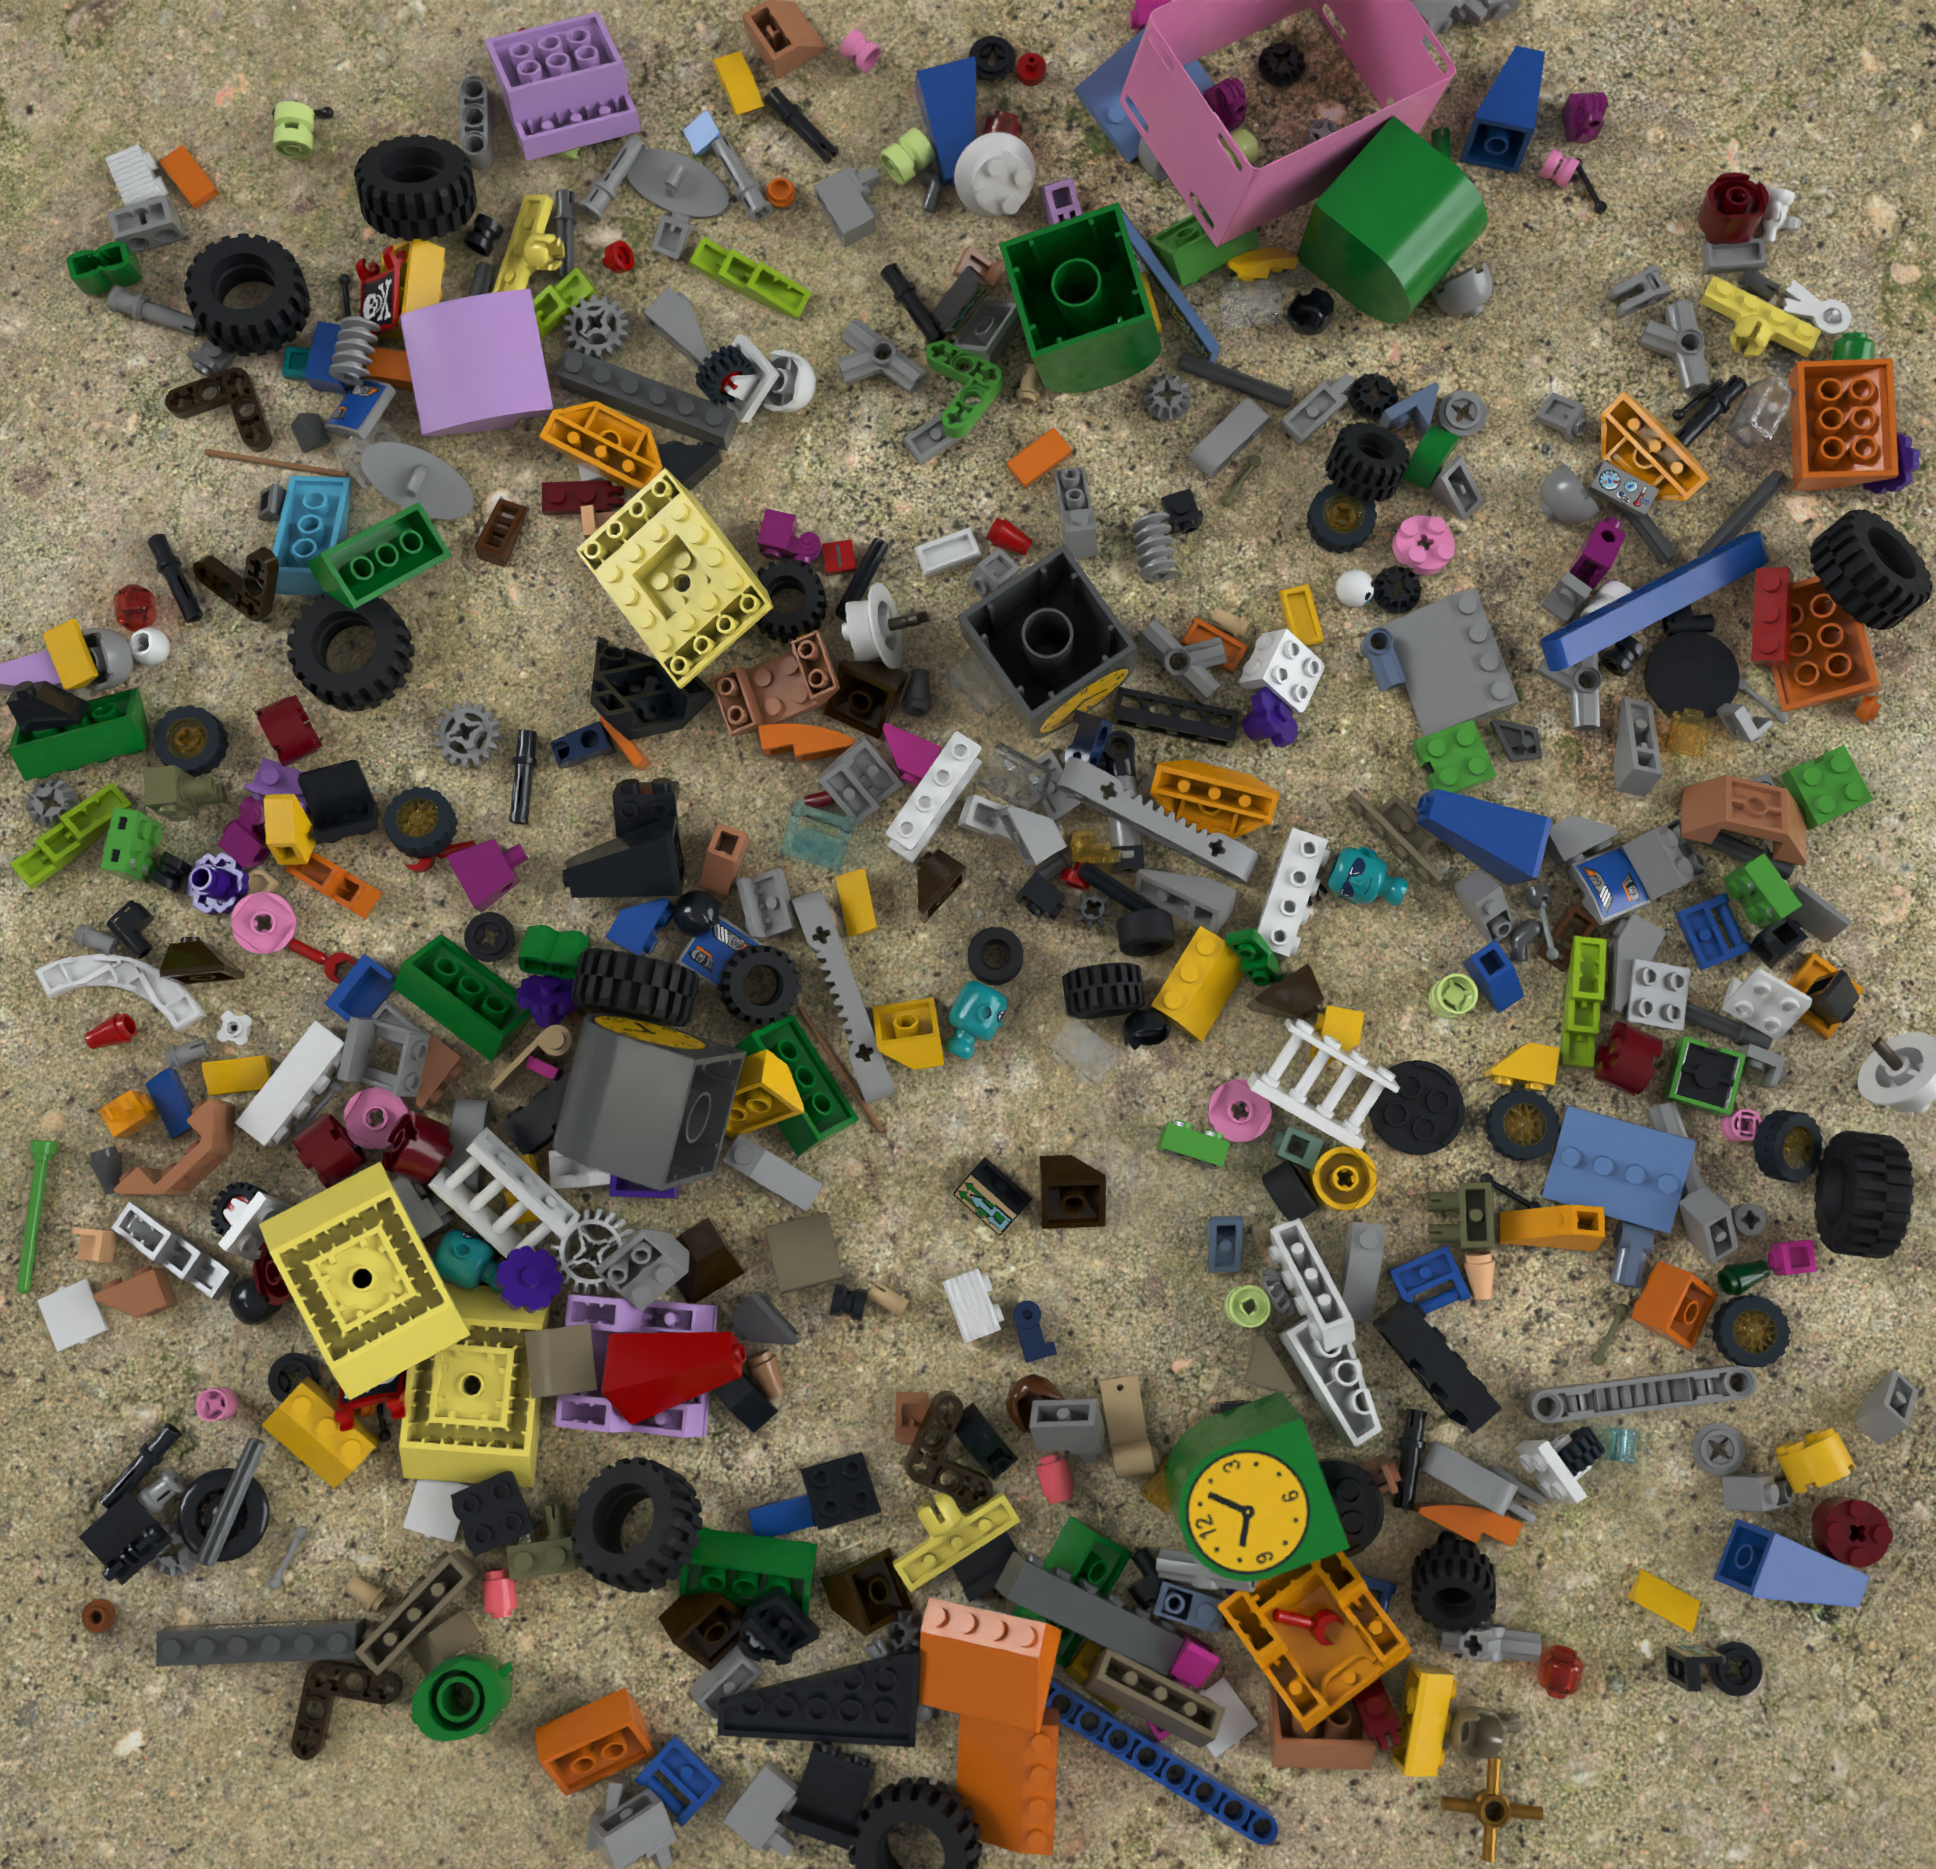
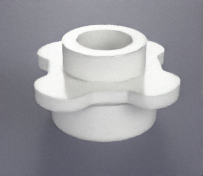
M230 1011L223 1013L221 1016L223 1023L221 1030L217 1032V1038L221 1042L229 1040L234 1041L237 1045L246 1044L251 1031L252 1018L249 1015L236 1016ZM236 1025L237 1030L233 1031L232 1027Z

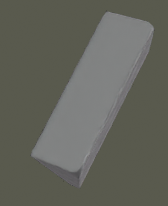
M1799 883L1790 887L1802 906L1788 916L1822 942H1829L1851 923L1850 919L1804 884Z
M737 1644L711 1670H707L690 1686L689 1691L694 1702L716 1719L718 1717L720 1698L744 1692L763 1671Z

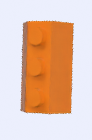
M626 1687L614 1691L588 1705L581 1706L562 1717L550 1720L546 1724L534 1729L539 1763L565 1796L657 1755L639 1706Z

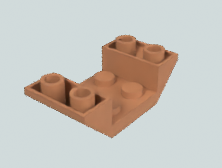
M819 630L790 642L792 650L749 670L735 667L710 679L729 736L759 731L758 726L789 721L824 705L840 689Z
M1730 775L1719 776L1682 789L1681 838L1712 844L1720 829L1772 840L1773 859L1801 866H1805L1807 863L1805 815L1788 789Z
M214 1098L201 1100L191 1110L193 1114L186 1121L203 1139L193 1142L185 1150L186 1156L178 1163H172L163 1171L161 1169L138 1166L128 1169L119 1178L120 1183L113 1190L117 1194L133 1196H187L233 1152L235 1106L231 1102Z

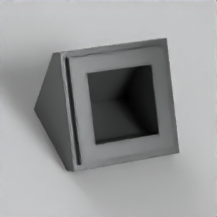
M299 413L291 425L303 454L331 442L327 431L323 428L324 424L319 414Z
M273 483L260 491L259 520L280 521L286 490L278 484Z

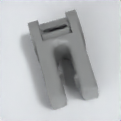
M1653 265L1644 269L1639 274L1612 287L1608 291L1606 296L1610 302L1626 298L1627 295L1634 292L1639 293L1631 299L1627 298L1625 302L1618 306L1616 314L1619 319L1644 307L1657 304L1672 293L1670 285H1665L1659 274L1661 272L1659 265Z
M1493 1464L1490 1466L1489 1471L1518 1487L1516 1493L1520 1494L1521 1498L1530 1500L1537 1505L1544 1504L1546 1497L1522 1484L1517 1478ZM1511 1501L1507 1508L1508 1511L1531 1524L1536 1519V1515L1529 1511L1528 1507L1519 1505L1514 1501Z

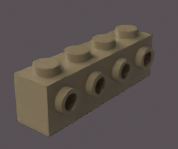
M460 1549L450 1554L447 1551L443 1552L431 1565L434 1570L426 1578L423 1575L420 1576L408 1588L411 1594L403 1602L397 1600L384 1613L387 1619L379 1627L374 1624L360 1638L364 1643L354 1653L377 1676L386 1671L481 1573Z
M1108 1647L1094 1657L1083 1686L1085 1689L1199 1748L1216 1739L1225 1708L1213 1703L1209 1698L1186 1689L1180 1683L1169 1680L1154 1672L1151 1668L1141 1665Z

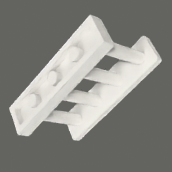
M958 731L952 735L886 831V835L891 838L887 845L888 849L911 864L916 862L982 766V761L977 759L981 752L980 745Z
M1287 1018L1284 1024L1288 1031L1293 1034L1268 1073L1264 1072L1263 1075H1260L1255 1071L1252 1072L1247 1080L1250 1090L1349 1147L1361 1150L1366 1141L1360 1132V1125L1385 1087L1395 1093L1398 1092L1400 1087L1394 1080L1396 1075L1382 1066H1379L1378 1069L1367 1064L1369 1060L1355 1050H1352L1351 1053L1344 1051L1340 1048L1342 1044L1333 1037L1325 1034L1322 1038L1313 1033L1315 1028L1301 1019L1294 1022ZM1305 1040L1320 1050L1296 1087L1288 1091L1279 1085L1281 1083L1279 1078ZM1333 1056L1347 1065L1323 1103H1318L1317 1106H1314L1306 1101L1308 1098L1306 1094L1329 1058ZM1359 1071L1374 1081L1350 1118L1342 1122L1333 1117L1335 1114L1333 1109Z
M487 1127L479 1133L466 1149L472 1156L454 1173L444 1167L428 1185L440 1199L445 1201L505 1258L510 1251L520 1249L523 1246L531 1247L535 1253L534 1247L552 1231L562 1239L569 1233L581 1216ZM482 1165L495 1179L478 1195H475L463 1181ZM506 1187L519 1201L499 1217L486 1204ZM529 1209L542 1223L523 1239L510 1225Z

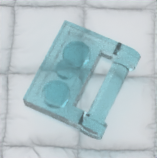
M796 799L779 853L840 871L856 817L850 815L843 817L808 806L806 801ZM801 817L840 828V835L835 837L799 825Z

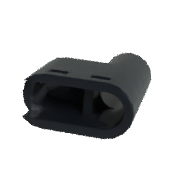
M1691 604L1662 618V624L1666 636L1684 632L1707 633L1714 631L1715 620L1713 614L1692 615Z
M131 900L115 913L106 925L138 959L145 957L153 949V946L140 932L153 921L154 917L141 903H135Z
M1147 1546L1131 1556L1132 1561L1143 1576L1131 1584L1127 1591L1138 1606L1147 1610L1156 1604L1162 1581H1171L1170 1579L1159 1578L1156 1570V1559Z

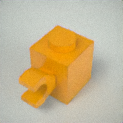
M132 1089L98 1110L113 1137L123 1139L128 1138L158 1119L153 1110L156 1108V1105L152 1098L146 1092L143 1093Z

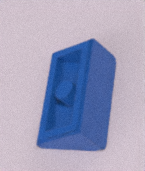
M167 1068L148 1081L146 1086L171 1139L174 1140L193 1130L186 1121L193 1114L191 1112L193 1105L176 1069Z
M807 1493L748 1510L755 1536L775 1537L814 1526L811 1517L813 1511Z

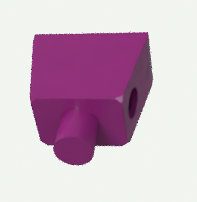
M1606 517L1604 521L1597 522L1585 538L1568 569L1569 573L1593 590L1611 568L1626 537L1625 533L1620 530L1622 524L1617 518Z
M495 839L446 856L473 907L479 912L486 910L520 882L514 867L529 860L520 843L504 851Z

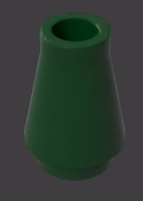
M1758 1260L1755 1262L1725 1265L1718 1272L1717 1279L1724 1293L1739 1296L1761 1280L1768 1278L1770 1272L1767 1264L1763 1260Z

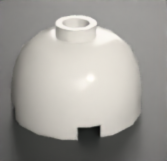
M774 350L770 353L773 355L768 361L780 375L763 400L765 403L762 404L765 408L774 412H797L808 405L813 398L816 388L814 370L804 357L787 350Z

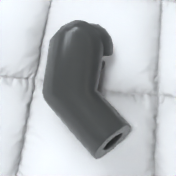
M925 170L920 182L923 186H927L928 189L921 209L935 213L942 195L941 175L937 171Z
M1529 919L1512 932V962L1528 961L1527 945L1543 934L1542 923Z

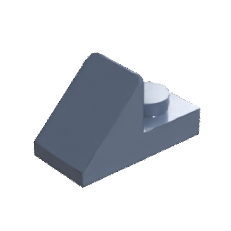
M1437 382L1430 384L1384 410L1379 420L1380 425L1387 428V430L1393 427L1400 429L1412 420L1421 435L1424 436L1430 426L1439 389Z
M1209 1217L1206 1222L1208 1273L1241 1272L1243 1217Z

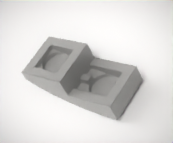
M613 1776L609 1782L606 1809L596 1808L591 1815L587 1851H593L598 1846L591 1824L621 1805L627 1782L626 1776Z

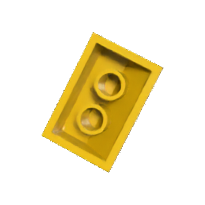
M403 240L392 246L395 258L398 250L406 252V260L400 268L399 326L394 330L377 336V338L403 339L400 315L438 304L441 301V281L446 267L444 260L445 248L427 240ZM383 256L381 259L380 273L388 270L383 260Z
M1199 926L1149 1009L1161 1012L1166 1016L1170 1024L1202 1043L1242 978L1243 973L1240 971L1241 959L1225 944L1226 941L1204 927Z
M766 1049L745 1057L725 1132L730 1138L804 1112L803 1103L788 1065Z
M307 1375L261 1426L335 1489L377 1446L379 1437L355 1416L354 1429L341 1432L339 1429L340 1422L338 1423L334 1419V1413L338 1409L339 1402Z
M1408 1661L1399 1713L1402 1731L1398 1732L1401 1740V1746L1393 1748L1391 1759L1404 1776L1437 1777L1438 1767L1442 1768L1444 1765L1446 1751L1445 1747H1442L1444 1733L1448 1734L1451 1727V1714L1448 1713L1449 1702L1455 1699L1457 1691V1681L1453 1679L1454 1674L1448 1669Z

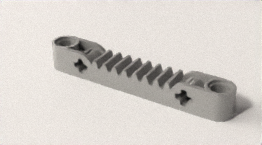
M1069 757L1057 782V789L1234 882L1246 884L1259 857V854L1253 849L1222 833L1217 832L1207 835V829L1196 830L1197 824L1195 823L1185 825L1186 818L1175 819V812L1164 813L1163 806L1153 808V801L1142 802V795L1140 794L1131 797V789L1124 790L1121 781L1115 776L1082 759ZM1105 787V791H1101L1100 788ZM1104 793L1108 795L1107 798H1102Z
M819 889L792 899L806 941L811 950L817 953L816 957L819 963H824L820 967L823 974H829L825 981L828 986H833L829 990L831 997L838 998L833 1002L836 1009H843L838 1013L840 1021H847L842 1025L844 1032H851L846 1038L848 1043L851 1044L849 1059L866 1104L896 1094L882 1053L877 1049L874 1031L822 890ZM824 931L825 935H829L826 937L827 943L821 944L819 940L814 941L818 938V932ZM862 1047H866L868 1051H874V1053L869 1055L870 1061L864 1062L862 1058L857 1059V1056L861 1054L860 1049Z
M1722 1365L1674 1373L1638 1376L1635 1378L1547 1387L1530 1391L1524 1399V1410L1535 1421L1558 1423L1748 1398L1754 1393L1756 1378L1751 1370L1746 1367ZM1736 1373L1739 1376L1740 1385L1736 1390H1733L1730 1386V1378ZM1546 1397L1549 1400L1550 1408L1546 1414L1541 1415L1538 1412L1537 1404L1541 1398Z

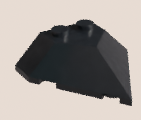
M598 636L590 704L611 726L628 740L682 729L713 699L714 693L698 676H695L680 689L658 660L626 647L622 650L618 647L609 646V640Z

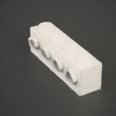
M1292 828L1288 833L1256 928L1257 932L1272 950L1274 956L1283 961L1287 960L1290 954L1295 955L1298 950L1301 937L1296 935L1299 926L1306 925L1311 908L1306 907L1309 896L1315 897L1321 880L1316 878L1319 867H1325L1330 854V850L1325 849L1328 843L1327 839Z
M314 1021L235 1124L264 1146L275 1148L276 1145L284 1143L291 1133L289 1128L296 1119L300 1120L308 1113L311 1108L310 1101L316 1094H321L331 1082L329 1077L336 1068H340L345 1039L325 1024Z
M1300 1218L1271 1228L1272 1246L1268 1247L1269 1254L1275 1265H1281L1283 1269L1281 1276L1287 1290L1293 1289L1297 1296L1294 1297L1296 1308L1301 1316H1307L1310 1322L1307 1323V1327L1313 1341H1320L1325 1352L1355 1341L1353 1318Z

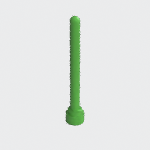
M31 1139L29 1152L32 1153V1159H35L17 1281V1291L21 1294L29 1292L31 1287L48 1162L52 1161L53 1155L57 1154L58 1142Z

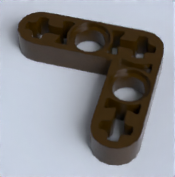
M230 368L174 388L166 395L165 405L167 409L180 419L190 418L230 404L241 439L249 449L254 452H263L272 444V433L252 378L242 368ZM237 378L242 380L240 385L245 393L243 395H240V392L234 386L236 384L235 379ZM207 387L217 388V394L213 399L205 400L202 398L203 391ZM193 393H194L196 399L199 401V403H197V404L193 401V400L195 399V398L192 396ZM183 398L185 400L183 402L184 407L179 409L177 407L179 404L178 400ZM244 404H254L255 410L252 415L246 417L240 415V409ZM249 425H255V428L260 432V441L255 442L253 440L254 432Z
M260 547L247 556L244 578L212 555H207L194 563L193 571L197 579L250 620L258 622L271 614L279 562L270 549Z
M948 1390L941 1391L935 1395L905 1458L904 1469L915 1483L973 1505H982L989 1501L993 1493L992 1484L986 1475L943 1458L964 1408L963 1403L954 1392ZM950 1400H951V1403L953 1404L954 1409H953V1410H946V1412H945V1414H944V1411L942 1410L941 1405H942V1404H947V1405H948V1403H949ZM942 1417L947 1424L946 1426L939 1422L941 1421ZM932 1429L942 1431V1437L936 1444H928L925 1440L926 1434ZM921 1448L927 1451L926 1455L920 1450ZM923 1460L927 1467L919 1469L916 1473L913 1465L915 1463L920 1464ZM954 1470L957 1474L955 1481L952 1484L943 1485L940 1482L943 1472ZM964 1480L973 1486H978L980 1483L983 1490L973 1493L968 1486L963 1485Z
M320 1660L311 1665L305 1675L291 1741L293 1754L300 1760H310L323 1750L335 1696L381 1705L389 1704L402 1693L403 1682L401 1677L397 1673L387 1670L377 1676L369 1667L333 1660ZM322 1668H325L326 1675L334 1677L339 1674V1670H342L338 1680L328 1679L323 1684H320V1678L315 1676V1673L322 1670ZM350 1673H357L362 1677L363 1685L359 1691H352L347 1687L346 1679ZM371 1676H374L372 1684L381 1685L386 1680H390L389 1686L393 1687L394 1691L384 1696L382 1688L374 1687L370 1690V1694H368ZM312 1700L319 1701L323 1705L324 1712L319 1719H314L308 1715L307 1706ZM304 1724L320 1726V1729L316 1728L311 1733L310 1740L312 1743H315V1746L309 1751H305L306 1745L301 1743V1740L308 1737L310 1727H303Z

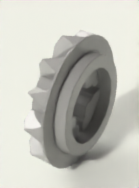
M1165 372L1160 376H1153L1151 381L1145 386L1143 402L1147 411L1155 418L1174 420L1181 417L1188 410L1192 393H1190L1188 382L1180 379L1178 374L1174 376L1168 375ZM1165 387H1168L1170 394H1175L1171 398L1169 406H1167L1165 398L1159 396L1163 394Z
M1457 390L1449 393L1442 400L1437 412L1440 419L1439 425H1443L1448 432L1459 436V439L1464 436L1472 437L1482 429L1487 418V409L1483 400L1475 393L1467 390ZM1468 406L1466 417L1469 420L1463 418L1457 423L1456 411L1460 412Z
M47 778V781L35 784L36 788L32 793L27 794L29 801L25 807L28 809L30 818L43 827L53 828L61 823L60 816L78 805V799L74 789L62 780ZM53 795H55L54 800L62 806L61 808L57 806L50 807L47 811L48 806L42 800L46 798L52 799Z
M1273 1268L1263 1271L1264 1279H1262V1284L1274 1307L1280 1314L1284 1313L1287 1317L1295 1314L1297 1308L1292 1292L1287 1290L1282 1276Z
M1706 1424L1702 1429L1696 1431L1694 1441L1691 1443L1693 1448L1692 1458L1697 1462L1701 1470L1711 1475H1729L1739 1468L1744 1459L1745 1448L1741 1436L1735 1429L1726 1424ZM1708 1441L1714 1443L1723 1441L1721 1449L1727 1458L1720 1455L1711 1457L1713 1449Z
M177 1522L162 1527L172 1537L174 1545L184 1544ZM171 1543L150 1560L156 1566L159 1573L170 1575V1577L188 1573L198 1564L197 1555L187 1546L182 1547V1550L178 1552V1559L175 1555L165 1556L164 1553L171 1548Z

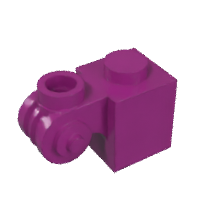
M1227 78L1204 91V99L1212 111L1220 118L1227 130L1232 131L1243 124L1248 105L1245 101V87L1238 78Z
M1604 92L1569 95L1562 108L1566 142L1577 141V143L1584 144L1596 140L1604 126L1603 116L1608 107V100Z
M771 509L765 510L757 544L760 553H763L766 558L772 560H780L781 557L793 558V560H799L803 567L806 564L811 566V562L820 557L822 547L819 537L813 532L802 534L800 539L795 536L798 528L796 515Z
M249 796L239 805L238 809L242 813L237 820H233L223 829L224 835L217 844L244 869L262 865L271 852L266 845V833L262 828V825L265 824L264 800L258 801Z

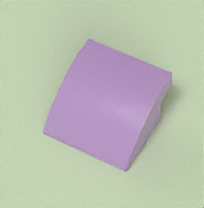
M599 12L484 40L503 101L526 161L641 132L638 112L628 91L624 63Z
M531 289L469 296L426 306L400 315L422 437L513 429L520 418L549 416L552 412V399Z

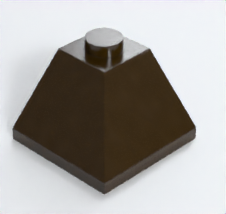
M842 661L836 675L840 689L828 700L824 714L874 738L880 739L883 734L882 727L885 722L888 723L900 699L908 673L897 668L890 669L882 661Z
M939 848L934 854L930 851L926 853L917 864L920 867L917 871L918 910L920 920L924 924L966 879V867Z
M200 937L181 938V943L169 944L160 968V977L181 985L245 979L242 970L212 945L201 941Z
M1306 964L1254 997L1247 1004V1007L1251 1011L1289 1018L1291 1020L1301 1015L1305 1020L1320 1010L1317 1004L1322 1002L1324 998L1309 964Z
M1073 1155L1039 1156L1042 1229L1105 1227L1106 1175Z
M706 1218L675 1238L690 1251L688 1273L676 1282L687 1303L699 1302L745 1273L713 1218Z
M890 1548L883 1549L842 1566L820 1578L831 1609L864 1636L898 1619V1612L913 1610L903 1581L893 1566L894 1558Z
M720 1592L682 1594L658 1619L674 1645L705 1668L711 1670L739 1643V1629L744 1611Z

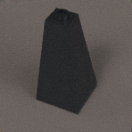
M676 815L667 816L570 857L566 869L562 870L564 887H570L571 897L681 896L683 894L686 872Z

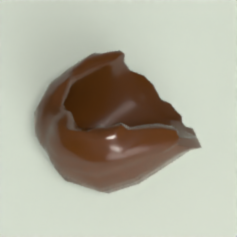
M1030 1374L1015 1382L1009 1389L1006 1408L1010 1419L1022 1433H1031L1029 1427L1033 1401L1067 1400L1046 1377Z

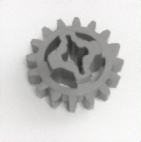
M591 295V302L588 303L581 298V306L579 308L573 305L570 307L573 316L565 315V321L569 326H565L563 329L565 335L568 336L567 342L569 346L574 347L575 351L585 352L586 355L591 357L597 355L598 359L602 361L605 354H608L612 359L615 358L613 350L623 351L624 348L621 341H629L630 339L626 331L631 328L629 321L626 320L628 317L625 310H620L616 300L609 304L608 297L605 295L601 301H597L595 295ZM614 320L616 321V331H615V333L612 332V329H611V328L614 326V323H613ZM579 324H581L582 327H583V328L580 330V334H581L580 336H578V327H579Z
M466 701L465 708H461L456 702L454 703L455 711L450 712L444 709L443 712L446 718L444 720L436 719L441 728L433 730V735L440 738L434 745L438 750L443 749L440 755L445 760L450 758V763L455 767L460 761L465 769H469L471 762H474L478 768L482 767V758L491 761L492 757L489 752L491 750L499 752L500 750L495 741L502 740L503 736L495 730H498L501 724L497 720H493L495 715L491 710L485 712V707L481 703L474 709L471 701ZM468 716L477 717L483 720V722L470 721ZM470 730V738L468 740H465L464 738L466 737V731ZM452 748L456 750L463 748L467 751V754L458 753Z

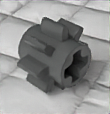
M1096 890L1088 898L1085 894L1081 893L1080 900L1082 905L1074 904L1072 908L1080 914L1075 922H1085L1088 931L1091 929L1092 924L1096 923L1099 927L1103 928L1104 921L1101 919L1102 916L1110 917L1112 913L1109 910H1105L1104 907L1109 899H1099ZM1088 904L1092 908L1095 906L1099 908L1096 917L1093 914H1085Z
M910 1610L898 1612V1619L890 1623L888 1638L895 1646L896 1651L902 1649L907 1651L920 1646V1631L923 1623L921 1613L911 1614Z

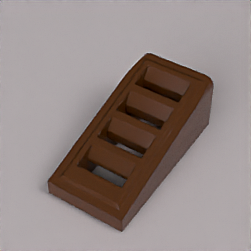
M499 498L474 546L477 557L480 560L501 567L506 566L526 518L528 508ZM502 513L515 516V518L513 520L502 516ZM498 524L504 525V526H507V527H510V528H509V530H508V529H504V528L498 527ZM495 535L504 539L503 541L493 538V536Z
M1571 902L1551 931L1554 948L1565 955L1562 960L1559 958L1555 960L1548 959L1546 956V951L1548 950L1546 940L1536 954L1561 972H1564L1570 963L1572 946L1568 950L1555 940L1560 936L1573 945V937L1565 933L1563 929L1568 926L1578 933V936L1589 937L1597 927V921L1592 915ZM1573 916L1585 923L1583 929L1570 921Z

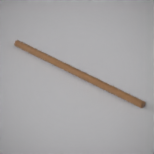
M205 449V455L335 477H348V472Z
M802 1005L799 1006L797 1010L878 1133H882L884 1131L883 1127L866 1104L864 1098Z

